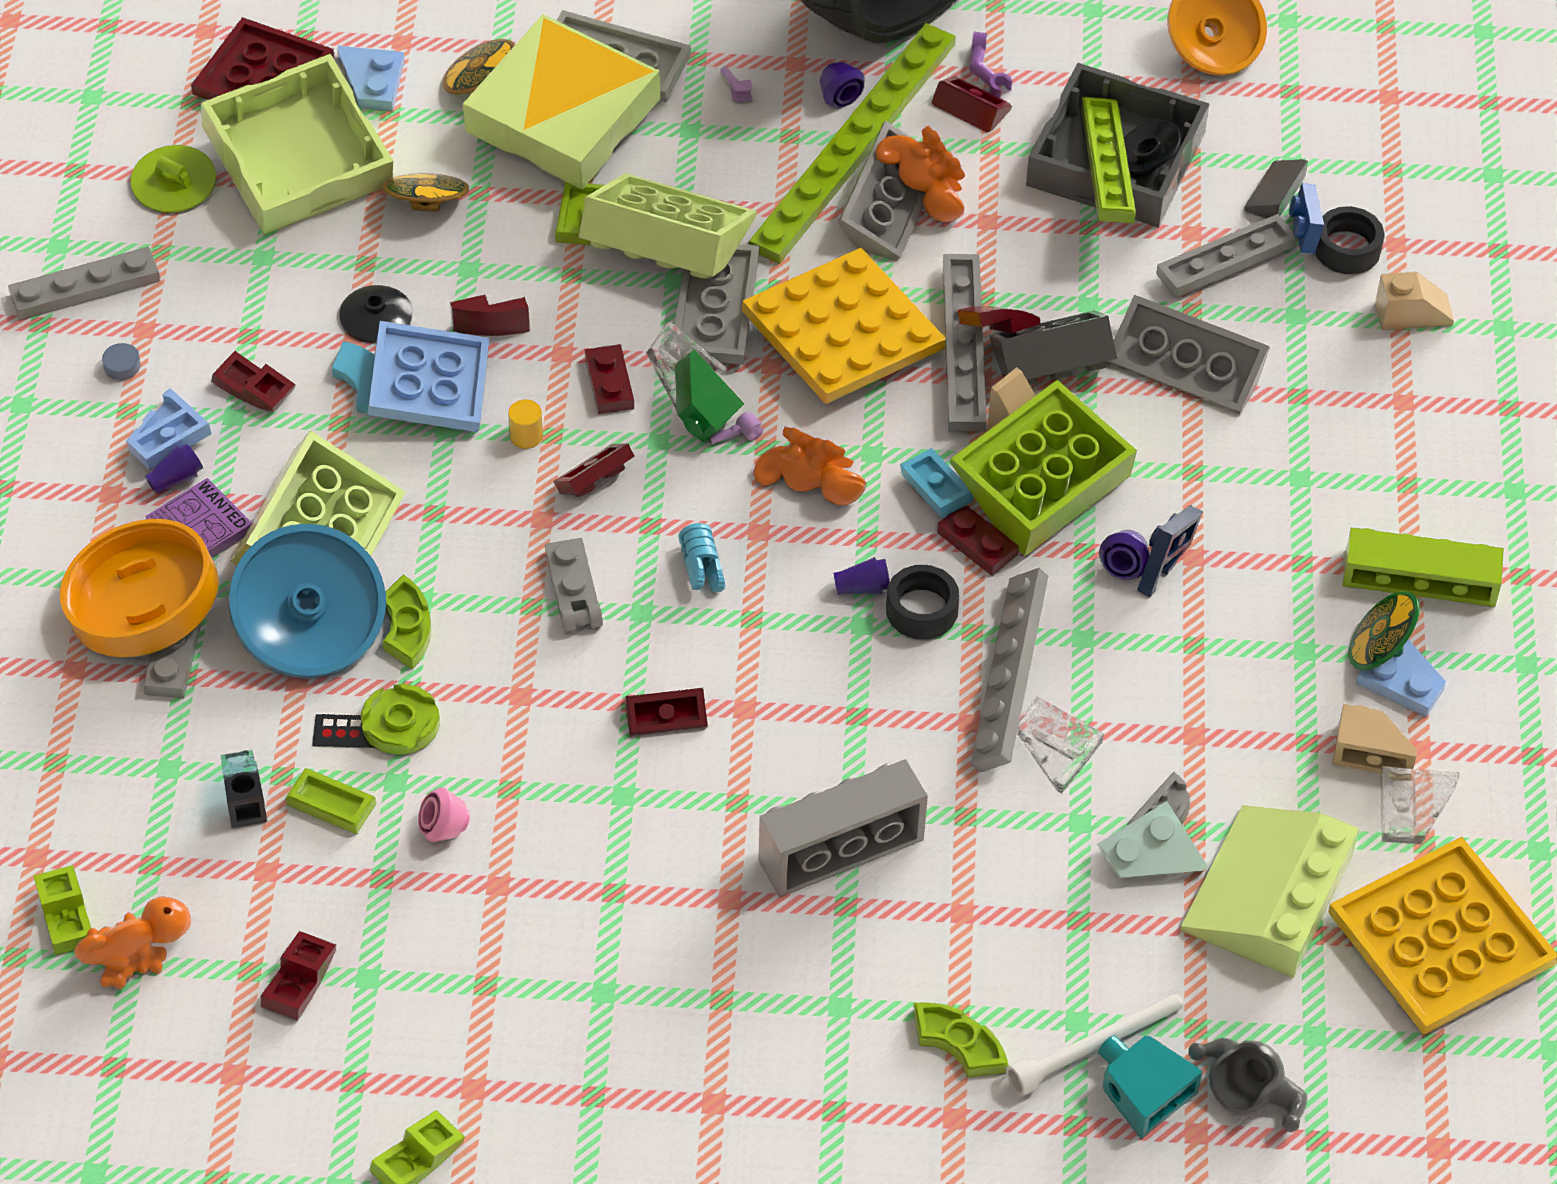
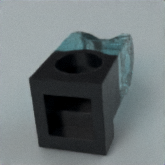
M249 749L242 752L220 755L231 828L267 822L264 797L253 750Z

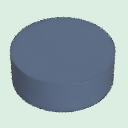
M127 343L114 344L108 347L102 355L104 371L109 377L123 380L131 378L137 374L141 366L138 350Z

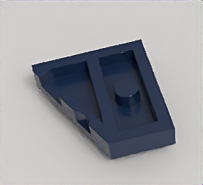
M1189 505L1179 514L1174 513L1165 525H1158L1149 540V546L1152 547L1137 591L1148 597L1154 594L1161 572L1168 575L1178 559L1191 545L1203 511Z

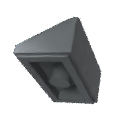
M1304 159L1273 161L1246 203L1244 210L1266 219L1276 214L1281 216L1306 176L1308 161Z

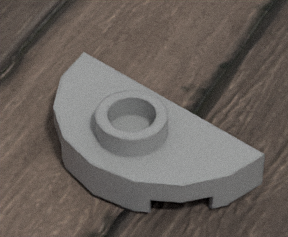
M1174 771L1128 821L1127 825L1168 801L1183 825L1190 809V796L1186 789V782Z

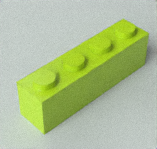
M1351 527L1345 551L1342 586L1388 593L1408 591L1418 597L1495 607L1502 584L1504 548L1486 544L1457 542L1449 539L1413 536L1406 533L1398 534L1375 531L1370 528Z

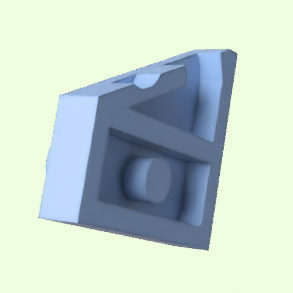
M171 388L162 395L164 403L157 412L150 410L143 419L142 425L135 429L126 440L129 452L148 470L156 467L175 446L180 448L186 443L192 446L212 434L209 423Z
M1408 639L1404 644L1401 656H1393L1377 668L1361 670L1358 675L1357 684L1427 717L1444 691L1446 681Z

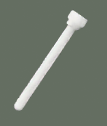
M1171 995L1039 1061L1021 1059L1007 1066L1006 1075L1015 1093L1023 1097L1037 1090L1038 1084L1043 1082L1044 1076L1099 1050L1100 1046L1110 1036L1115 1035L1121 1039L1180 1010L1183 1006V999L1179 995Z

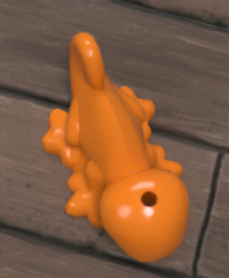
M926 126L921 131L923 141L921 142L902 135L884 138L877 145L875 151L877 160L887 165L899 163V176L901 180L910 188L926 193L923 199V206L927 214L941 222L954 221L964 214L965 206L956 192L962 190L958 181L965 177V173L961 168L958 158L953 157L951 152L946 150L939 134L932 130L930 126Z
M785 426L783 429V436L790 444L774 447L766 451L755 463L754 477L760 485L774 484L783 476L785 483L796 491L805 492L821 487L823 497L835 505H849L856 502L866 489L867 483L863 477L843 469L852 467L854 463L853 460L844 457L845 449L829 440L812 437L794 427L789 428Z
M156 897L146 904L141 918H136L128 912L124 915L123 922L116 923L112 928L106 926L99 931L95 928L89 929L86 938L82 939L75 947V957L84 964L104 965L105 971L100 980V985L103 987L114 986L115 988L122 989L126 986V980L131 978L136 971L141 974L147 973L148 970L156 974L162 972V962L167 957L166 948L161 946L154 947L151 943H172L181 938L191 925L190 912L186 905L177 899Z

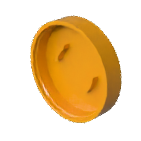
M167 519L133 521L103 533L77 554L68 566L62 579L60 604L76 637L92 651L111 657L147 655L176 643L201 623L210 611L217 595L219 585L218 571L203 539L192 528Z

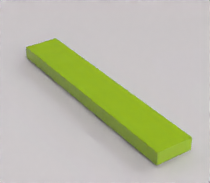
M1085 97L1082 99L1081 112L1098 221L1134 223L1136 210L1118 102L1116 99Z

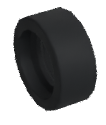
M1346 206L1327 211L1322 216L1324 227L1315 255L1324 266L1343 274H1360L1370 270L1379 261L1385 233L1382 223L1375 215L1365 209ZM1349 231L1364 237L1369 242V245L1361 249L1343 248L1333 243L1328 236L1336 232Z
M913 565L903 568L892 577L887 587L886 616L892 627L898 632L914 639H932L945 634L953 627L958 617L959 587L951 575L943 569L932 565ZM914 590H928L942 597L945 600V606L931 614H917L902 606L900 598Z

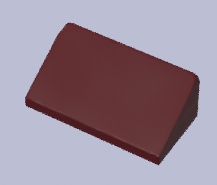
M957 76L939 81L932 99L933 106L985 132L992 131L1011 111L1013 106L1011 103Z
M703 688L624 697L629 736L708 727Z

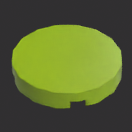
M404 683L394 684V688L385 691L383 687L375 691L363 705L361 711L362 731L368 742L382 752L395 755L414 753L427 747L436 737L440 727L439 709L432 695L418 686Z

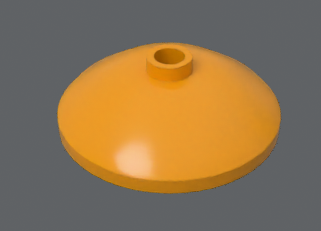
M1172 0L1169 6L1167 26L1171 42L1183 60L1201 72L1219 76L1237 73L1254 62L1264 47L1267 37V20L1259 0ZM1205 27L1212 30L1213 36L1206 34Z

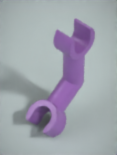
M974 31L969 70L989 86V93L1001 98V88L997 85L1005 86L1011 91L1012 79L1005 73H994L983 64L987 45V33Z

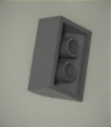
M1095 310L1042 322L1040 325L1014 333L999 332L989 335L1003 378L1017 367L1023 372L1030 386L1037 384L1036 378L1050 375L1052 380L1066 378L1073 375L1072 369L1086 366L1087 371L1100 370L1108 367L1107 361L1117 359L1109 316Z

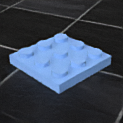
M380 321L367 415L478 432L481 421L489 338Z

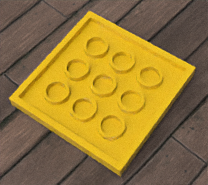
M858 248L742 301L741 311L825 404L945 349L946 338L862 248Z
M1462 836L1330 904L1328 910L1333 920L1423 1035L1557 965V952Z

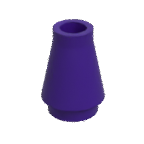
M186 443L180 448L175 446L144 477L152 490L158 495L166 489L198 477L197 472L203 469V465L192 448Z
M876 557L833 573L838 595L883 594L882 590H886L890 583L886 559L876 560Z

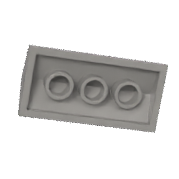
M885 121L877 134L838 224L857 248H862L866 253L898 261L922 210L923 199L926 193L910 188L901 180L899 176V163L887 165L877 160L875 151L877 145L884 138L896 135L910 137Z
M1134 294L1114 339L1117 359L1107 362L1241 414L1257 387L1270 346Z

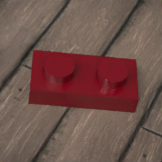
M621 344L585 349V361L597 413L604 414L634 409V397Z
M628 443L611 444L553 482L560 494H575L576 497H580L595 489L596 485L594 482L602 477L610 478L622 472L626 468L624 463L635 457Z
M967 505L949 514L937 524V533L991 576L1018 555L1019 546Z

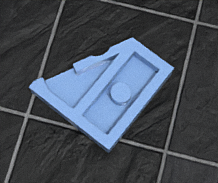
M338 46V60L344 67L347 82L350 88L353 89L354 99L358 108L393 111L405 62L404 52Z

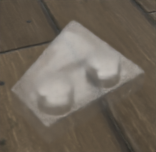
M669 322L646 351V354L677 411L675 364L695 349L720 378L727 368L673 323Z
M1038 696L1021 715L1017 730L1018 737L1056 791L1061 794L1103 743L1104 733Z
M1383 766L1380 775L1382 842L1422 845L1456 789L1460 777L1459 772Z

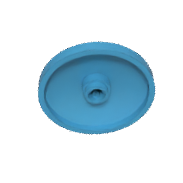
M296 524L282 527L266 534L245 552L232 577L228 605L230 620L236 636L242 646L256 661L284 676L316 679L344 671L368 652L383 624L386 609V592L381 573L375 561L356 540L331 527L316 524Z

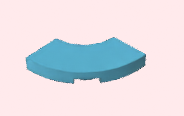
M343 341L332 367L333 377L346 381L355 390L357 395V411L367 413L375 355L361 346Z

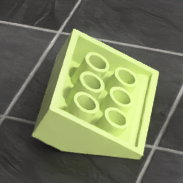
M625 173L586 196L579 238L590 241V245L596 248L610 249L612 247L622 250L623 254L627 257L635 259L646 257L656 260L657 265L669 269L680 267L690 270L692 276L706 279L715 276L725 269L755 220L757 211Z
M310 430L293 450L230 562L237 566L245 552L261 537L279 528L296 524H316L339 530L356 540L372 555L406 492Z
M1242 805L1181 925L1180 931L1294 978L1353 856L1360 828L1323 813Z

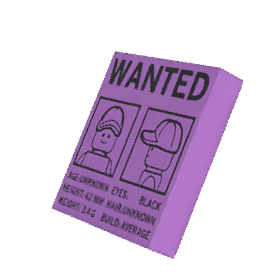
M208 478L145 516L146 519L176 521L192 528L203 539L211 557L216 556L244 538L252 524Z

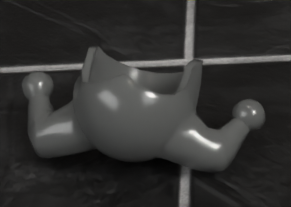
M1218 1038L1203 1045L1200 1043H1192L1190 1045L1188 1054L1191 1059L1200 1061L1204 1056L1217 1059L1210 1066L1208 1077L1210 1088L1216 1100L1225 1109L1235 1114L1246 1115L1272 1103L1287 1111L1288 1115L1284 1116L1282 1126L1286 1131L1294 1132L1299 1129V1119L1306 1108L1308 1096L1297 1084L1285 1077L1284 1064L1272 1047L1259 1041L1248 1040L1237 1043L1228 1038Z

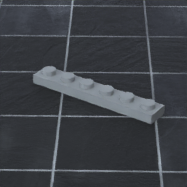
M943 254L948 431H986L983 327L959 324L958 317L959 309L982 306L979 254Z
M1040 568L1009 578L971 765L980 773L1011 763L1048 581V575Z

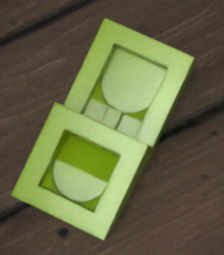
M74 865L33 876L55 955L73 951L77 944L86 938L88 930L91 929Z
M435 1110L405 1129L404 1138L401 1142L371 1160L369 1171L382 1184H418L457 1150L464 1142L465 1136L439 1111Z

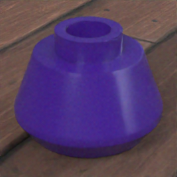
M845 62L827 65L822 71L819 82L825 103L831 107H845L857 100L864 90L865 76L863 72Z
M1122 530L1109 535L1103 540L1099 548V558L1102 566L1108 573L1124 580L1136 579L1143 575L1150 554L1147 541L1140 533L1133 530Z

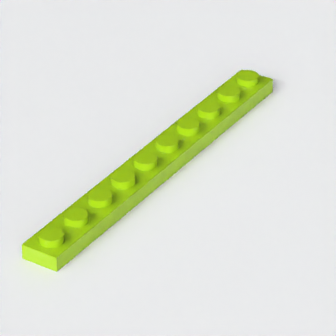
M928 23L924 24L749 240V245L759 246L760 256L778 264L784 260L868 155L882 124L885 121L891 125L953 49L956 35Z

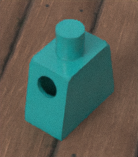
M1112 1035L1104 1041L1098 1050V1054L1109 1063L1104 1073L1103 1090L1141 1139L1199 1091L1202 1071L1151 1036H1144L1128 1048L1117 1036Z

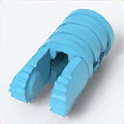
M695 523L684 527L679 532L678 539L681 544L692 590H701L705 581L704 573H706L710 590L722 592L726 587L711 527L704 523Z

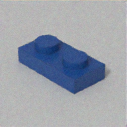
M1302 183L1298 196H1293L1291 199L1289 215L1294 217L1293 235L1298 237L1300 252L1315 254L1324 227V221L1316 185Z

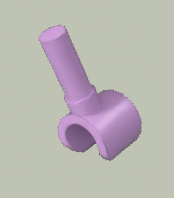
M722 67L720 72L731 87L733 102L752 101L750 91L752 90L751 80L738 81L728 67Z
M745 412L738 417L735 425L711 435L709 439L713 445L742 433L748 440L753 441L762 435L763 429L760 427L762 423L754 414Z

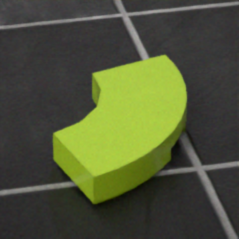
M403 574L385 591V613L389 616L391 626L390 632L382 644L385 652L411 669H414L428 648L431 636V618L423 593L411 579Z
M928 1002L913 1003V1015L919 1046L937 1047L950 1053L961 1063L967 1078L1006 1073L1009 1063L1005 1051L997 1037L986 1025L981 1026L975 1020L964 1015V1011L955 1007Z

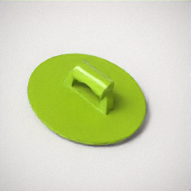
M185 145L164 146L147 153L137 162L131 174V188L137 200L152 210L165 213L182 212L199 205L211 194L216 183V170L210 158L202 151Z

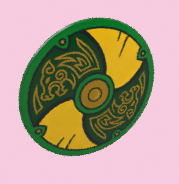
M1408 591L1393 593L1379 601L1364 616L1357 626L1349 645V660L1356 669L1363 671L1371 670L1381 666L1393 656L1399 657L1403 654L1404 644L1414 631L1420 613L1419 600L1414 594Z

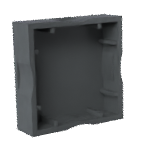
M1077 63L1060 95L1059 106L1055 114L1045 124L1029 155L1026 186L1096 208L1081 112L1082 99L1085 97L1116 99L1123 138L1136 127L1155 120L1170 121L1178 127L1181 133L1180 146L1169 161L1153 171L1144 174H1130L1136 210L1135 220L1159 228L1205 134L1210 103L1165 89L1143 86L1123 76Z

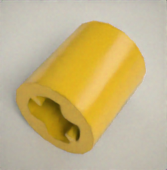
M527 399L518 400L513 403L508 411L510 440L516 447L522 449L533 448L543 438L541 407L536 402Z

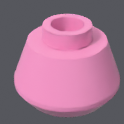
M440 787L429 792L423 799L418 814V826L423 836L430 842L453 839L466 830L470 819L469 811L466 809L463 800L446 788Z

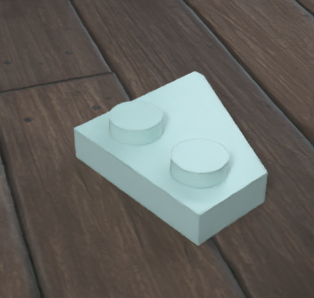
M1168 801L1097 844L1118 879L1201 872L1208 868Z

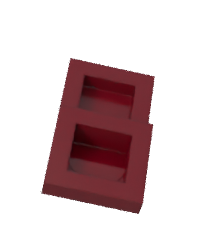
M486 294L450 302L451 323L454 332L477 336H503L530 332L529 307L525 297L491 305L488 303Z
M975 306L958 310L959 324L977 327L989 325L990 330L1014 333L1041 324L1039 316L1022 310L992 306Z
M234 351L212 374L211 379L212 383L234 397L270 412H273L295 389L296 385L268 364L259 368L237 351Z
M299 931L282 954L279 971L261 994V1007L298 1021L327 972L336 952V944Z

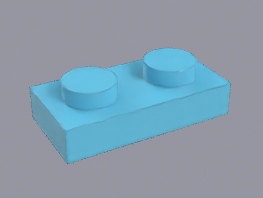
M932 448L900 464L902 476L941 518L973 502V495L964 482Z

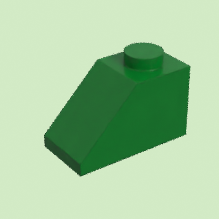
M695 349L675 364L677 416L684 422L687 431L697 436L703 442L717 432L744 405V402Z

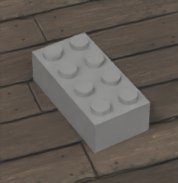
M906 759L894 764H883L871 773L858 778L851 777L845 779L838 786L822 792L809 793L802 800L784 807H773L765 814L759 816L758 861L780 898L923 841L928 795Z

